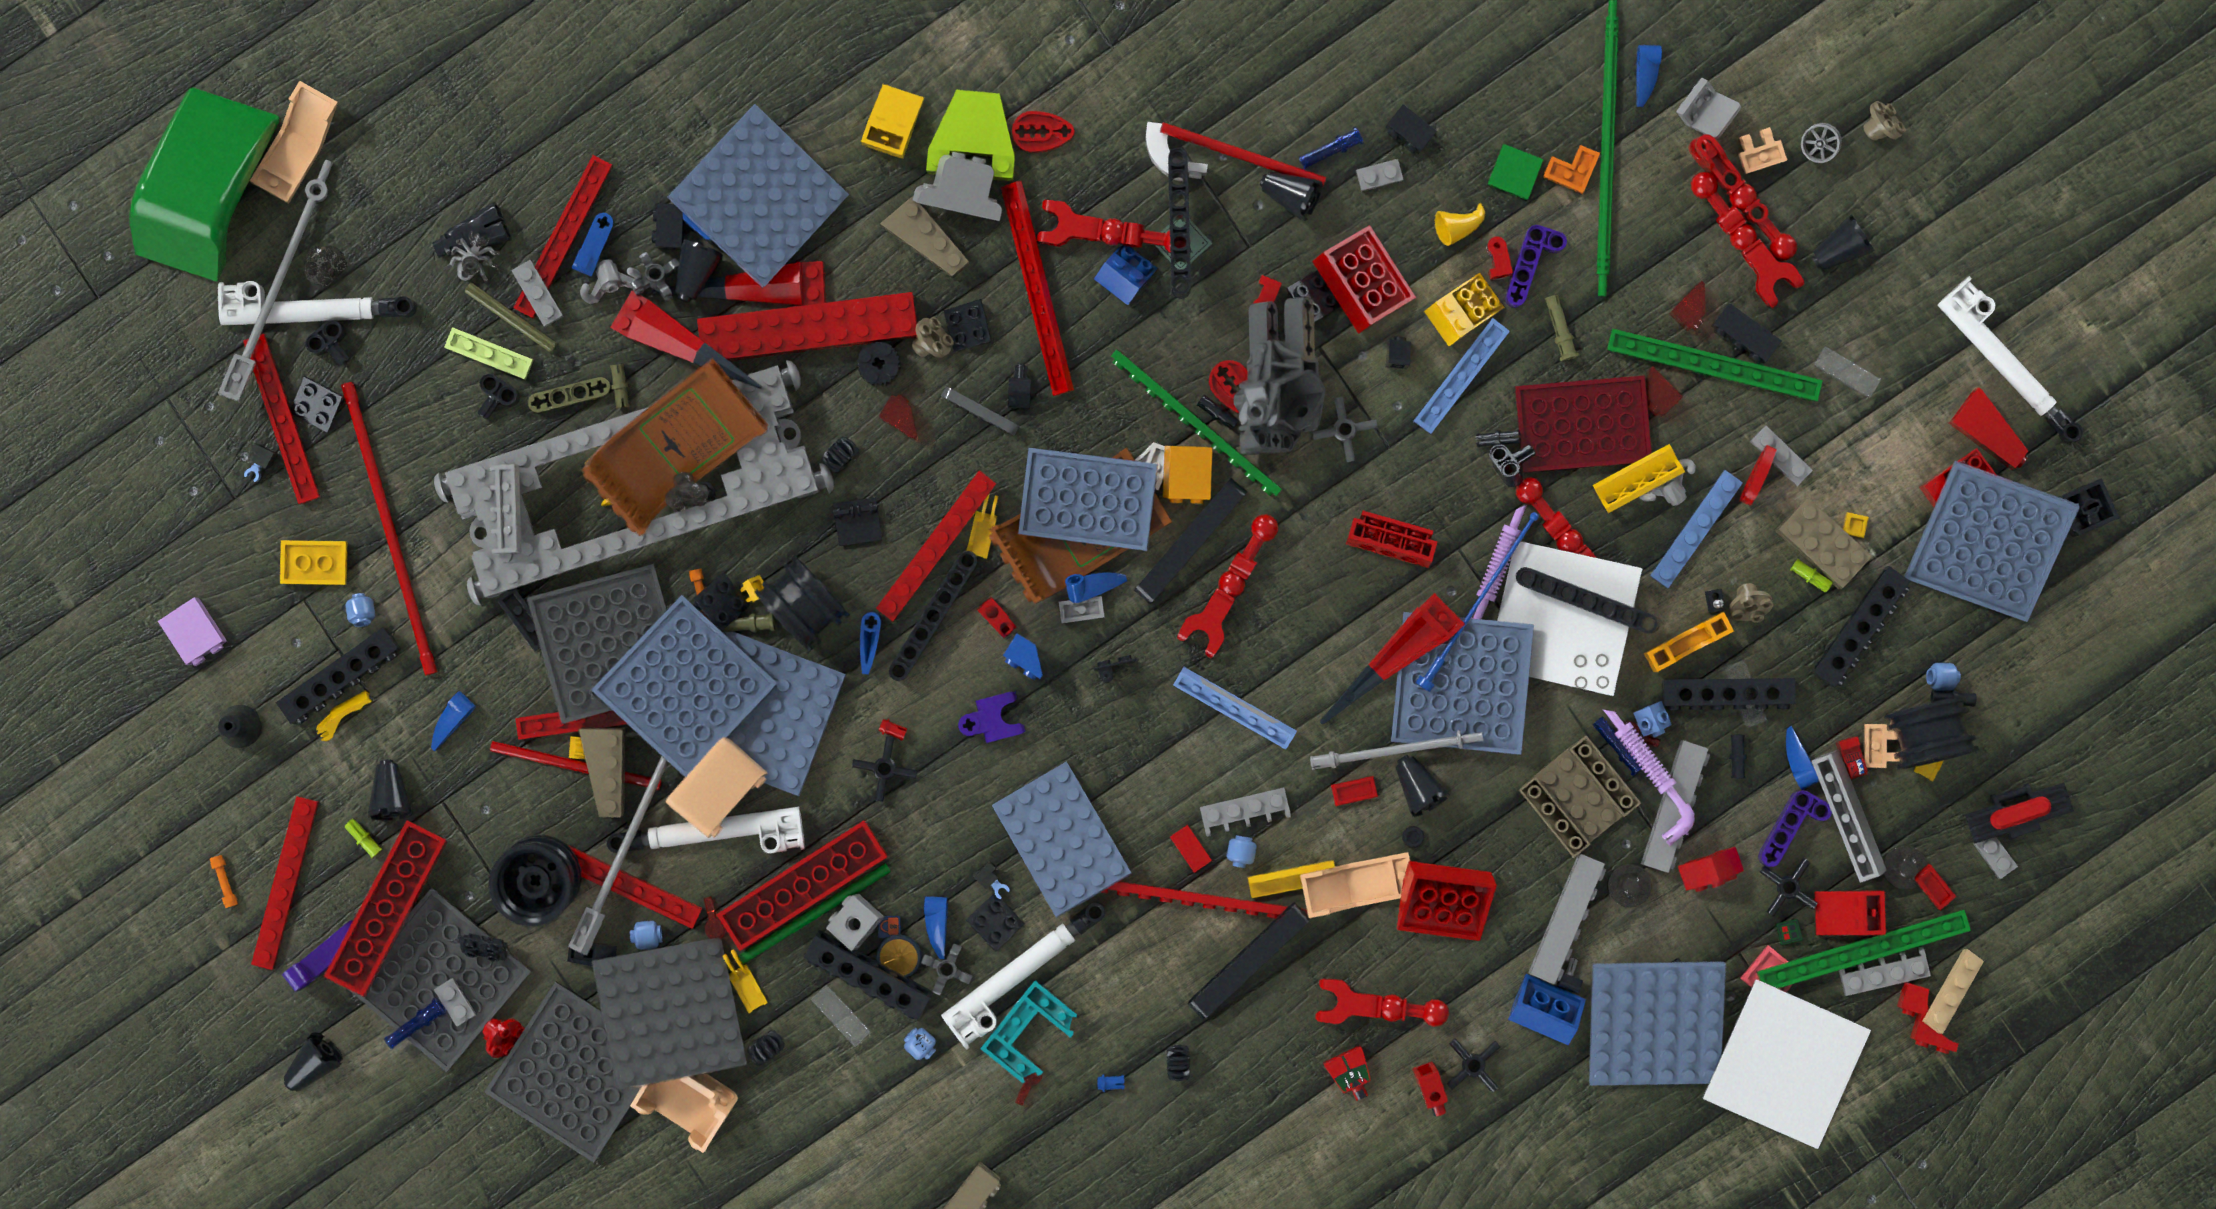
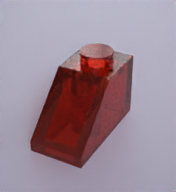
M1700 281L1668 313L1686 331H1689L1691 328L1696 330L1704 322L1701 319L1705 315V283L1703 281Z
M1653 366L1647 370L1646 395L1647 403L1649 404L1648 409L1657 416L1659 414L1662 417L1683 397Z
M899 394L897 397L891 395L878 417L916 441L918 435L912 409L908 405L909 400Z

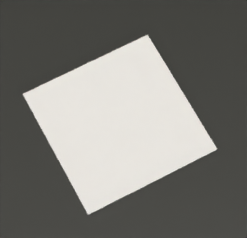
M1520 542L1514 554H1512L1497 621L1534 624L1529 677L1614 696L1629 627L1523 587L1516 581V573L1523 567L1532 568L1634 607L1643 568ZM1527 571L1523 573L1522 581L1529 583L1532 580V574ZM1550 579L1543 581V590L1549 591L1552 588ZM1565 587L1562 591L1563 597L1568 599L1572 596L1573 591L1571 587ZM1590 594L1583 597L1582 602L1584 606L1587 607L1593 603V598ZM1606 602L1603 605V612L1610 614L1613 611V605L1610 602ZM1626 610L1623 614V619L1626 622H1630L1633 612Z
M1755 979L1702 1099L1818 1149L1871 1030Z

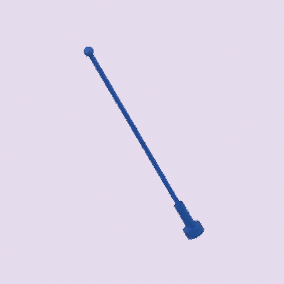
M1533 512L1530 514V520L1464 619L1465 625L1455 633L1441 656L1436 658L1424 677L1419 676L1415 682L1426 691L1430 692L1434 687L1432 680L1445 662V656L1532 523L1538 520L1539 516L1537 513Z

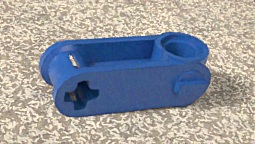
M600 213L596 215L582 248L576 256L572 269L592 277L601 251L613 226V219L609 214ZM603 218L607 219L606 223L609 226H604V228L602 229L599 227L600 223H598L597 220L601 221Z

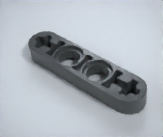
M945 387L941 394V397L1013 436L1016 435L1020 427L949 387Z

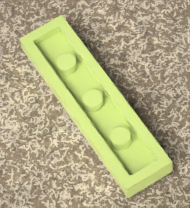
M453 327L444 346L446 349L526 380L534 361L531 358Z

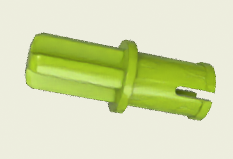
M1797 559L1790 569L1804 578L1806 583L1810 582L1823 592H1827L1832 586V581L1818 573L1816 568L1812 569L1800 561V559Z
M351 819L346 823V830L356 839V844H360L371 858H374L382 851V848L371 838V833H367L355 819Z

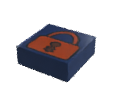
M884 916L878 924L879 938L901 935L900 916Z

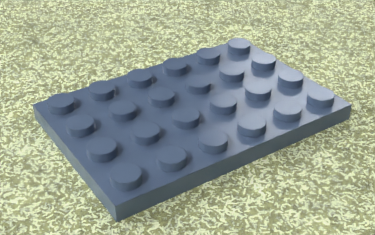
M1029 448L1018 534L1147 551L1158 464Z
M1067 761L992 805L1056 918L1132 874Z

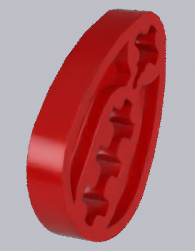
M1042 111L1024 112L1016 118L1012 126V137L1019 149L1027 153H1041L1054 150L1072 140L1075 133L1071 123L1059 116ZM1032 126L1035 127L1036 131H1040L1043 126L1047 131H1050L1044 138L1041 137V134H1035L1034 138H1031L1030 134H1024V137L1020 138L1019 134L1015 133L1019 131L1020 127H1024L1025 131H1029ZM1063 126H1067V130H1071L1067 137H1063L1062 133H1059Z
M1222 361L1212 369L1209 376V387L1213 395L1224 406L1239 414L1234 405L1235 393L1233 395L1230 393L1232 390L1230 385H1224L1226 380L1223 376L1218 377V368H1227L1229 370L1227 371V376L1235 378L1233 381L1235 386L1248 379L1247 369L1237 361Z
M1769 445L1764 447L1745 484L1740 502L1749 506L1753 504L1766 479L1777 449Z

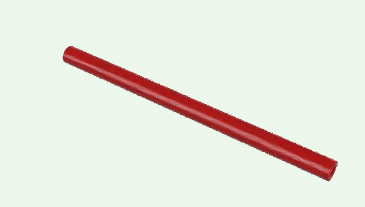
M1165 122L1162 123L1160 133L1278 173L1322 181L1323 185L1326 180L1324 176Z
M496 741L491 743V752L589 774L586 762ZM625 772V783L648 787L651 777ZM660 780L656 790H660L662 780Z

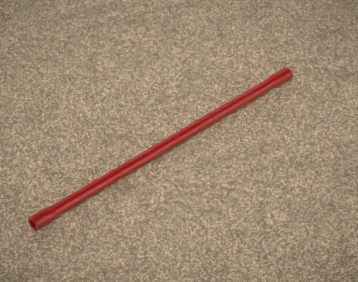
M354 382L344 383L341 385L349 408L408 611L425 676L437 673V668L426 638L363 421Z

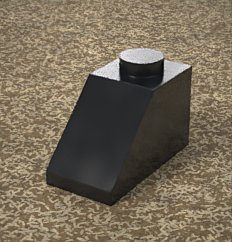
M1394 336L1393 340L1390 339L1388 341L1385 367L1408 369L1411 362V342L1406 341V337Z
M593 942L587 955L569 947L567 962L592 966V961L617 957V946Z

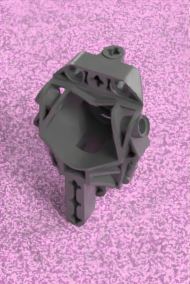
M1308 296L1290 298L1285 301V342L1279 341L1278 310L1273 301L1254 303L1249 307L1250 358L1247 361L1248 379L1239 383L1240 390L1234 395V405L1239 411L1242 425L1239 426V430L1243 431L1240 433L1241 455L1290 452L1301 437V432H1311L1319 427L1326 389L1318 373V357L1315 355L1314 308L1313 302Z

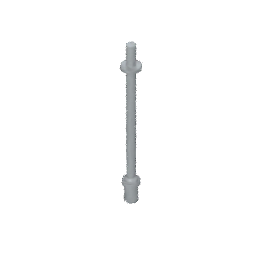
M1459 730L1457 731V736L1345 754H1337L1334 751H1330L1329 754L1310 756L1312 770L1326 767L1334 769L1344 762L1458 745L1459 749H1463V744L1483 741V734L1479 732L1461 735Z

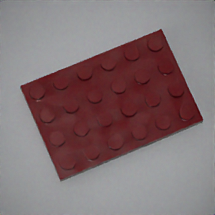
M1645 375L1515 386L1518 430L1521 432V435H1519V438H1521L1520 450L1527 445H1531L1536 453L1534 457L1521 464L1522 473L1633 464L1652 453Z

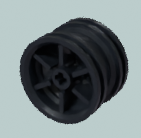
M793 555L791 557L793 562L790 564L785 562L783 564L786 571L774 584H768L764 581L762 583L764 588L761 591L756 589L754 593L796 640L811 652L813 650L811 645L814 642L817 645L821 643L819 633L831 622L840 625L842 623L840 618L842 616L848 618L850 614L802 561Z
M1965 696L1931 702L1884 716L1885 721H1890L1891 724L1887 726V731H1894L1897 734L1900 751L1894 754V758L1900 760V764L1896 765L1898 770L1936 763L1979 751V746H1974L1973 741L1977 740L1976 735L1967 734L1964 723V714L1970 712L1969 707H1964L1963 703L1967 702Z
M532 835L515 843L494 863L488 882L489 893L494 906L507 920L526 927L540 926L557 918L575 900L581 887L582 870L577 856L566 843L552 836ZM529 855L535 856L536 860L534 863H531L528 859ZM551 862L555 863L556 869L550 870L548 864ZM513 869H518V876L512 874ZM537 875L541 877L538 882L534 879ZM559 884L561 889L560 891H555L552 886ZM519 890L523 897H518L516 891ZM542 898L544 900V904H538L536 902V899Z

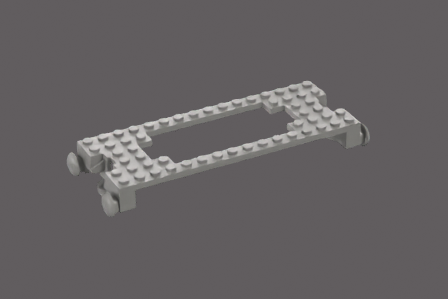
M786 360L788 368L781 370L778 366L748 375L761 385V389L736 379L732 380L769 424L767 431L761 436L757 435L736 451L742 469L721 475L727 492L726 497L652 520L647 531L640 537L636 532L633 533L627 528L562 549L556 529L534 535L522 494L542 488L536 467L602 446L616 432L647 408L445 472L446 478H443L440 472L436 474L434 485L439 498L443 502L449 503V496L452 495L457 512L463 520L477 515V518L474 519L470 526V537L473 543L483 549L473 552L472 555L479 581L476 582L473 576H470L467 580V589L471 600L476 605L482 606L483 598H493L504 594L508 590L796 497L800 499L820 492L819 490L827 488L830 494L834 489L831 471L825 464L819 463L821 471L814 473L805 446L798 447L801 441V431L798 425L789 419H779L794 413L786 387L794 385L796 391L800 388L801 378L796 365L792 361ZM775 427L777 428L781 442H779ZM788 428H793L796 431V437L792 440H787L784 437V432ZM518 464L522 552L493 554L492 549L498 548L497 534L491 533V529H497V512H491V507H497L496 490H490V486L496 485L495 471H490L489 466ZM481 527L487 531V535L483 540L477 539L475 535L476 530Z

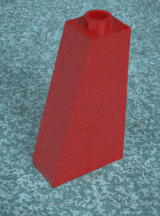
M1979 387L1975 388L1950 420L1949 424L2010 470L2016 469V467L2020 468L2027 460L2025 457L2028 453L2027 448L1984 391Z

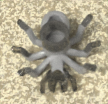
M470 231L468 239L472 247L469 248L463 238L456 240V243L463 245L467 252L458 247H453L452 251H447V255H454L455 252L462 254V257H453L450 264L444 267V271L452 268L455 262L459 261L457 264V274L461 280L468 281L480 271L481 277L487 283L488 279L479 260H486L495 269L498 266L492 262L489 256L479 255L487 251L492 255H499L500 253L499 251H494L490 246L479 251L480 248L489 243L491 237L489 236L486 240L484 235L479 240L480 234H475L472 239L473 231Z

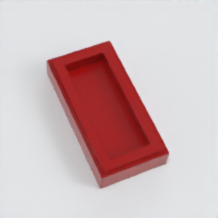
M1374 776L1331 785L1335 806L1378 797Z
M1188 825L1170 836L1194 873L1212 861Z
M1930 864L1926 865L1913 877L1914 881L1940 911L1956 898V895Z

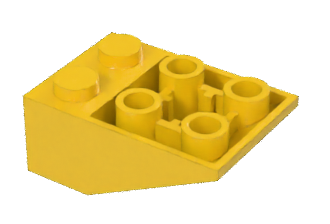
M883 84L861 140L862 145L904 159L924 98Z
M1478 273L1436 301L1424 312L1447 345L1451 346L1505 307L1481 273Z

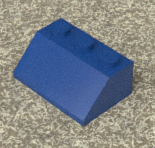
M1525 974L1513 1002L1508 1020L1569 1045L1578 1030L1586 999Z

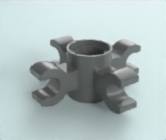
M647 252L641 254L639 257L646 269L645 277L630 283L634 293L637 296L650 287L653 290H659L665 302L671 300L673 296L671 290L666 285L667 277L678 273L679 263L677 259L669 261L662 267L659 264H653ZM656 274L661 275L658 279H651Z
M954 943L947 959L942 961L929 955H924L921 963L936 969L939 975L932 992L940 995L946 981L953 977L964 983H970L973 975L957 969L955 963L962 948L961 946ZM945 963L951 964L953 973L944 975L941 972V966Z

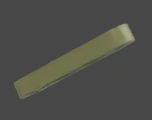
M597 377L538 392L529 397L528 406L533 412L543 413L607 396L611 392V384L606 378ZM600 381L602 384L607 385L603 393L599 390L592 391L594 395L590 396V389L587 384L591 383L592 388L599 386L598 382ZM579 386L584 387L586 390V395L581 399L576 398L574 395L575 389ZM557 392H563L565 395V400L561 404H556L553 400V396ZM549 394V401L552 406L548 407L549 403L541 404L540 409L533 406V403L536 402L535 398L538 397L540 400H546L547 397L545 395Z

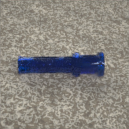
M1355 126L1352 131L1343 135L1338 134L1335 140L1303 156H1299V160L1305 170L1307 167L1340 151L1341 153H1346L1347 149L1357 144L1362 145L1364 142Z
M1600 717V719L1592 724L1619 755L1618 760L1624 762L1630 769V774L1634 776L1638 773L1642 766H1639V762L1636 763L1637 759H1633L1635 756L1630 755L1629 749L1625 748L1626 745L1623 746L1624 742H1620L1621 738L1618 739L1616 737V731L1607 723L1604 717Z
M434 998L427 1007L417 1010L415 1017L384 1038L388 1047L394 1049L395 1046L410 1037L423 1026H430L434 1019L440 1015H445L447 1011L439 999Z

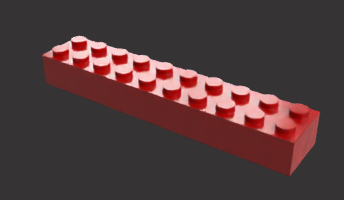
M913 292L697 319L699 339L728 361L917 338V319Z

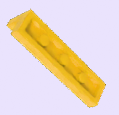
M1668 444L1597 482L1593 487L1604 508L1610 513L1681 475L1685 470L1678 461L1672 447Z
M1330 860L1249 876L1247 878L1251 898L1302 889L1300 875L1334 868V861Z

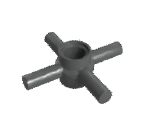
M1343 397L1335 398L1338 421L1334 424V427L1313 431L1312 435L1314 440L1335 436L1338 440L1343 441L1346 461L1352 462L1355 461L1351 439L1354 438L1356 432L1378 428L1376 419L1360 423H1354L1351 419H1348ZM1342 424L1349 425L1351 428L1350 434L1342 435L1339 432V426Z

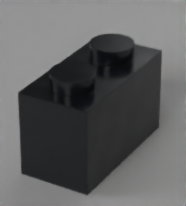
M1404 104L1386 125L1387 133L1396 140L1398 138L1405 143L1404 147L1411 153L1416 151L1418 154H1420L1437 132Z
M657 203V209L653 210V222H656V230L652 231V243H655L657 249L681 250L685 230L683 212L675 204Z

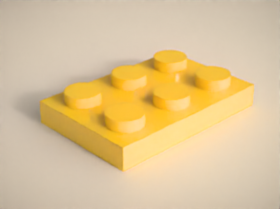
M281 540L280 584L347 585V542Z

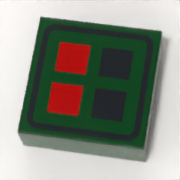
M1798 919L1775 924L1780 945L1802 940Z

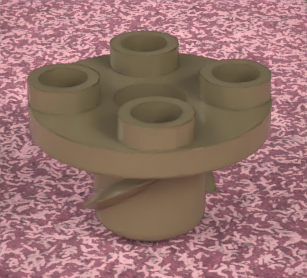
M1875 101L1870 105L1872 116L1864 124L1866 135L1875 141L1887 136L1895 140L1901 137L1906 128L1895 116V108L1889 103L1885 105L1879 101Z
M923 318L917 323V338L912 342L913 350L917 355L926 357L932 354L935 357L942 358L949 354L954 341L941 327V323L937 318Z
M1746 583L1737 589L1736 598L1729 607L1730 613L1734 621L1752 620L1755 623L1764 620V616L1771 611L1773 600L1767 592L1758 591L1755 584Z

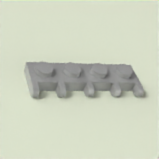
M519 465L489 466L490 471H495L496 485H491L490 490H496L497 507H491V512H497V529H491V533L497 534L498 548L492 549V553L522 552Z
M1284 788L1200 807L1206 837L1211 836L1209 827L1224 824L1225 832H1229L1228 823L1245 819L1246 827H1251L1249 818L1266 814L1267 822H1272L1270 813L1285 810L1287 818L1291 817Z
M1918 947L1920 956L1906 959L1905 952L1901 951L1899 952L1901 960L1885 964L1884 957L1878 958L1880 965L1864 968L1863 963L1858 964L1859 970L1845 973V969L1839 970L1845 996L1931 976L1924 947Z

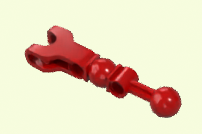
M1705 134L1692 140L1688 148L1692 157L1705 171L1716 177L1718 185L1727 191L1726 194L1729 195L1732 206L1742 210L1741 213H1745V218L1749 223L1757 224L1771 241L1770 251L1772 255L1781 261L1793 258L1797 251L1795 239L1789 234H1781L1768 218L1767 207L1759 203L1761 200L1757 199L1755 189L1750 184H1746L1744 179L1741 180L1740 173L1730 162L1724 149L1716 139L1709 134ZM1727 174L1732 175L1734 178L1732 186L1725 182ZM1754 208H1758L1761 212L1759 219H1755L1752 215Z
M1709 172L1696 174L1691 181L1693 194L1698 198L1707 199L1719 215L1716 218L1718 225L1726 235L1730 234L1732 246L1741 251V255L1756 274L1755 290L1757 295L1769 308L1773 309L1778 304V298L1773 291L1774 283L1778 279H1785L1792 287L1801 288L1804 285L1802 276L1794 265L1778 262L1760 239L1757 240L1755 229L1745 223L1747 221L1735 206L1728 207L1717 192L1718 181L1715 176Z
M1044 200L1042 202L1043 210L1057 215L1059 223L1053 231H1041L1037 234L1036 241L1041 244L1061 247L1071 239L1103 241L1110 246L1121 243L1124 246L1142 248V244L1147 243L1164 246L1170 253V230L1167 233L1145 230V225L1138 223H1123L1116 218L1104 221L1102 218L1075 214L1069 205L1062 201ZM1179 240L1174 245L1177 248H1183L1186 246V243Z
M1532 477L1524 478L1522 483L1515 489L1516 496L1522 503L1532 504L1545 522L1542 523V526L1553 540H1556L1558 550L1596 558L1588 546L1583 544L1581 533L1572 529V526L1561 512L1555 513L1544 500L1541 483Z
M1261 514L1253 520L1251 525L1253 536L1243 553L1238 551L1228 568L1229 571L1224 572L1220 576L1218 588L1203 612L1187 617L1177 635L1178 640L1185 641L1193 631H1205L1209 636V644L1205 654L1210 659L1214 657L1224 641V631L1221 624L1234 603L1235 597L1241 595L1246 586L1245 580L1248 579L1257 564L1254 558L1263 543L1274 539L1278 533V523L1273 516Z

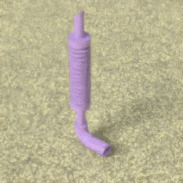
M1527 505L1515 510L1510 526L1504 524L1502 529L1504 532L1500 534L1502 537L1499 536L1501 540L1497 541L1499 545H1496L1497 549H1494L1496 552L1492 554L1494 555V557H1491L1493 560L1489 562L1491 565H1488L1489 569H1486L1488 573L1484 574L1486 577H1483L1484 581L1481 582L1483 585H1480L1481 589L1478 590L1477 596L1481 595L1522 531L1518 530V526ZM1506 565L1471 619H1482L1489 600L1495 602L1497 597L1495 593L1498 594L1497 589H1500L1498 586H1501L1500 581H1503L1501 578H1504L1503 573L1506 574L1505 569H1508Z
M1603 710L1618 729L1615 733L1618 739L1621 738L1620 742H1624L1623 746L1626 745L1625 748L1629 749L1630 755L1635 756L1633 759H1637L1636 763L1639 762V766H1642L1641 769H1645L1644 773H1648L1646 776L1651 777L1649 780H1653L1652 783L1656 784L1655 787L1658 786L1657 790L1659 793L1663 794L1666 792L1679 808L1678 812L1681 815V819L1677 821L1678 824L1662 834L1664 840L1673 835L1672 838L1666 841L1671 846L1685 834L1689 835L1688 831L1692 828L1695 821L1694 812L1688 803L1686 804L1673 788L1676 781L1670 778L1671 775L1667 774L1669 773L1668 771H1664L1666 768H1662L1663 764H1659L1658 758H1654L1655 754H1651L1653 751L1648 750L1650 748L1649 746L1646 747L1647 744L1643 743L1644 740H1641V736L1638 737L1639 733H1635L1636 729L1633 730V725L1630 722L1625 725L1615 711Z

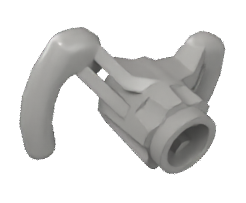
M603 260L596 266L598 280L592 293L588 294L590 287L587 283H584L580 289V295L585 302L594 304L599 302L604 293L615 292L619 287L632 288L630 283L643 277L637 269L629 267L627 274L633 276V279L618 272L617 266L612 260Z
M1679 460L1683 468L1687 467L1689 474L1695 472L1696 465L1692 460ZM1684 473L1643 494L1639 498L1642 501L1649 502L1655 501L1656 495L1664 496L1666 501L1671 503L1672 506L1682 503L1687 498L1686 490L1682 485Z

